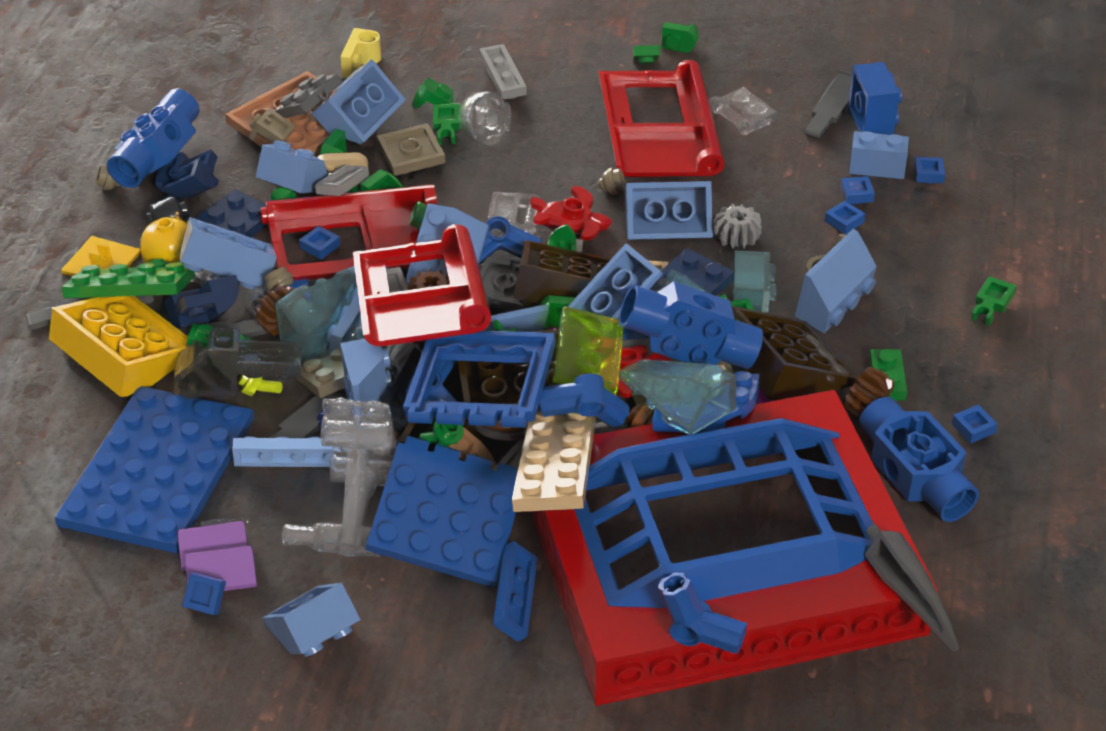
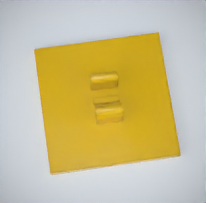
M91 236L62 268L61 272L74 276L81 271V268L89 265H98L99 269H108L113 265L126 264L128 268L141 253V249Z

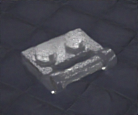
M745 87L723 97L713 96L709 100L711 111L719 113L735 125L736 130L742 135H747L777 121L778 112Z
M493 192L487 221L494 216H501L507 219L510 225L537 237L536 224L533 223L537 210L533 209L529 202L530 198L533 197L542 198L536 194ZM520 207L527 209L525 224L517 223ZM499 229L490 231L493 236L502 237L504 235Z

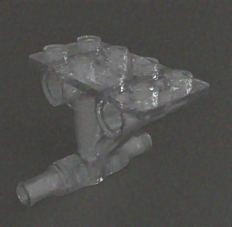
M325 398L322 403L324 416L321 425L322 446H332L333 449L330 463L331 482L345 483L342 524L318 522L312 527L286 523L282 532L283 545L311 546L315 552L339 553L349 557L358 555L382 557L384 555L365 550L372 528L365 526L370 498L375 494L376 486H385L397 449L389 404L374 400L364 402L347 400L345 398Z

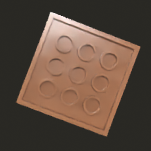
M309 71L302 73L226 113V123L249 138L252 128L249 126L258 113L263 115L268 108L276 110L282 105L280 103L282 98L292 92L295 94L299 90L298 85L310 77L314 80L316 76ZM322 100L305 114L285 118L296 125L293 133L285 141L291 144V149L310 150L314 152V157L320 154L324 140L331 134L325 130L311 112L323 102ZM261 134L253 141L260 147L265 144H274Z

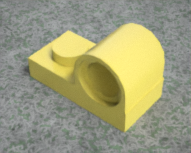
M360 28L353 29L340 56L342 78H348L361 67V64H365L371 59L375 63L381 60V44L378 32Z

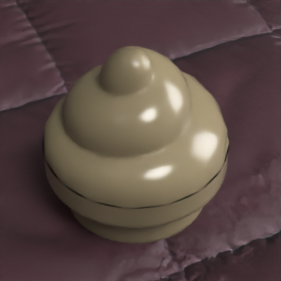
M100 164L95 184L101 186L102 190H112L115 186H120L108 173L107 165Z
M608 168L603 173L602 178L598 180L597 187L604 192H609L611 195L620 194L622 190H625L626 185L621 168Z
M285 267L278 268L264 276L266 281L264 286L267 291L268 289L274 291L278 285L282 287L288 285L291 287L294 282L292 273L287 272Z

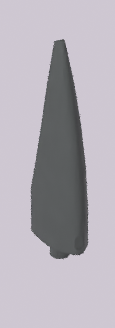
M877 525L870 526L865 532L872 542L865 553L866 558L881 579L916 612L953 652L957 651L959 646L944 605L929 575L909 543L899 532L881 531Z

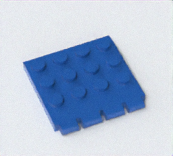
M407 436L405 444L398 443L365 550L495 588L502 565L504 546L508 543L516 512H513L512 496L518 468L499 463L496 471L491 470L493 460L467 453L464 462L459 460L461 454L459 450L436 444L434 452L427 451L429 441Z

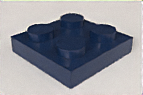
M236 189L196 217L203 222L248 237H253L267 226V224H262L260 207H265V204Z
M686 248L661 270L663 275L652 287L660 291L675 281L717 296L734 281L735 271Z

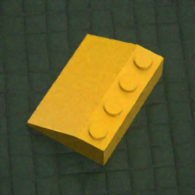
M135 296L95 297L52 308L49 340L120 397L134 394L136 389L141 386L150 388L198 352L186 348L188 336Z

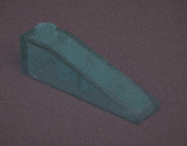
M355 266L337 272L329 280L324 278L318 279L313 286H299L275 303L282 349L306 362L322 354L329 347L330 342L327 341L328 332L333 324L337 325L339 323L340 313L345 305H350L353 291L357 287Z
M640 359L618 371V377L635 394L643 395L651 409L657 408L661 412V419L665 423L689 435L695 434L736 409V375L717 365Z

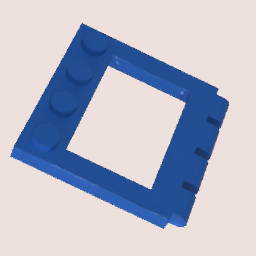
M481 331L472 334L426 340L403 406L408 423L432 424L434 417H436L437 424L464 425L466 419H468L469 425L497 426L498 420H501L502 427L525 428L527 422H534L556 344L555 333ZM440 360L530 363L518 405L427 401Z

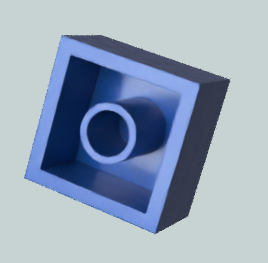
M884 62L853 65L848 110L859 132L868 131L877 134H894L895 125L899 123L897 109L898 103L902 102V92L900 87L896 86L892 72L888 71Z

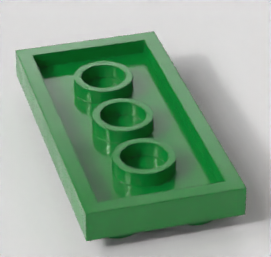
M182 262L169 263L164 267H155L154 263H145L138 265L136 268H127L126 264H117L110 266L108 269H99L98 265H89L81 268L78 274L72 276L62 286L63 298L177 295L195 277V272L184 267Z

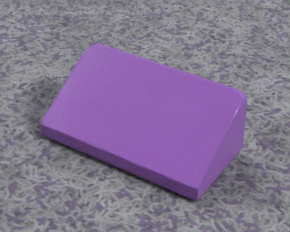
M243 521L178 530L182 571H186V554L248 546L245 523Z
M252 546L185 555L187 584L190 573L196 572L225 580L224 591L257 587Z

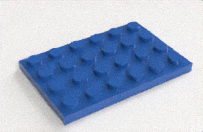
M144 386L137 388L56 514V525L62 528L177 554L179 552L178 530L193 527L233 457V438H243L253 422V409Z

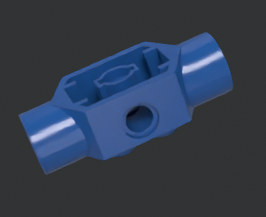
M172 89L155 106L151 113H144L135 119V126L120 136L121 141L114 148L116 152L107 161L108 173L114 181L124 187L135 188L140 185L148 174L173 160L196 132L192 122L198 117L200 109L195 98L182 89Z
M675 281L659 292L633 285L624 298L619 315V325L621 327L649 337L651 351L700 368L714 366L723 361L749 369L756 361L763 341L761 328L734 319L729 300Z
M892 397L879 398L863 411L859 419V427L873 442L871 460L907 501H926L945 522L956 521L972 510L978 501L979 491L963 474L966 451L928 411H904Z

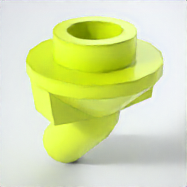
M256 365L251 370L246 368L238 381V384L242 386L240 392L253 396L256 390L281 393L283 386L280 381L263 380L264 371Z

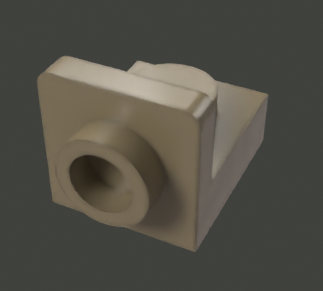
M268 108L263 115L258 113L249 126L252 128L249 139L254 141L261 134L273 143L275 140L285 142L293 133L296 125L271 108Z

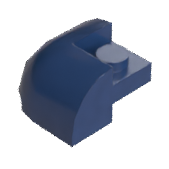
M212 149L191 159L184 152L178 153L170 163L159 168L155 185L168 196H174L176 199L197 196L216 187L219 183V180L213 175L218 156Z
M232 275L211 279L200 289L170 295L164 301V305L172 324L176 328L192 326L193 323L203 324L220 318L236 302L239 292L237 276Z

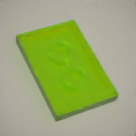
M563 306L560 316L553 382L559 384L574 383L576 377L588 373L598 374L604 380V388L616 396L619 384L624 329L619 325V320Z

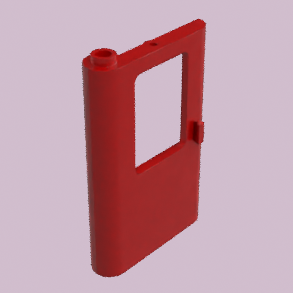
M693 60L682 61L676 66L675 71H598L617 169L621 168L624 176H713L723 170L725 166L701 69L697 62ZM625 88H674L683 123H633Z
M430 184L344 193L341 196L322 195L265 201V207H260L262 224L268 225L271 244L277 256L275 261L276 269L285 267L287 272L292 273L294 281L308 279L309 281L356 276L354 258L291 265L287 262L282 238L283 234L312 231L317 226H321L324 229L357 226L361 230L366 250L408 245L409 243H416L419 235L418 229L409 225L410 215L416 202L420 201L425 205L428 203L437 205L434 185ZM410 263L388 266V269L400 267L401 270H408Z
M457 224L448 226L443 231L441 240L353 252L363 335L369 344L388 346L481 332L489 326L491 314L471 235L466 227ZM434 259L445 260L449 285L389 293L386 267Z

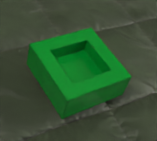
M660 45L634 46L632 50L633 61L639 60V64H653L654 60H658L660 56Z

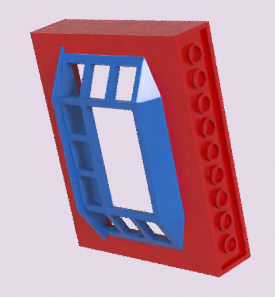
M835 390L756 404L751 413L742 420L736 416L725 421V427L702 432L653 431V424L595 434L593 436L586 490L627 483L630 491L593 513L589 509L586 498L583 509L531 511L595 706L930 635L931 628L881 579L865 556V553L872 544L865 533L870 526L877 525L881 531L901 533L917 555L938 593V589ZM820 446L829 465L801 459L794 450ZM783 453L786 459L753 467H746L743 460ZM731 463L734 468L732 471L701 477H694L691 470ZM680 473L682 478L681 481L650 487H641L639 480ZM792 473L820 532L819 535L671 563L647 501ZM806 475L837 480L847 501L816 494ZM636 505L644 529L605 551L596 526ZM824 511L855 516L865 538L833 531ZM650 542L659 568L619 590L610 563ZM673 572L685 573L687 579L691 581L698 599L708 604L711 612L748 623L740 652L735 654L701 642L695 646H685L676 642L669 633L673 621L658 589L662 578L670 576Z

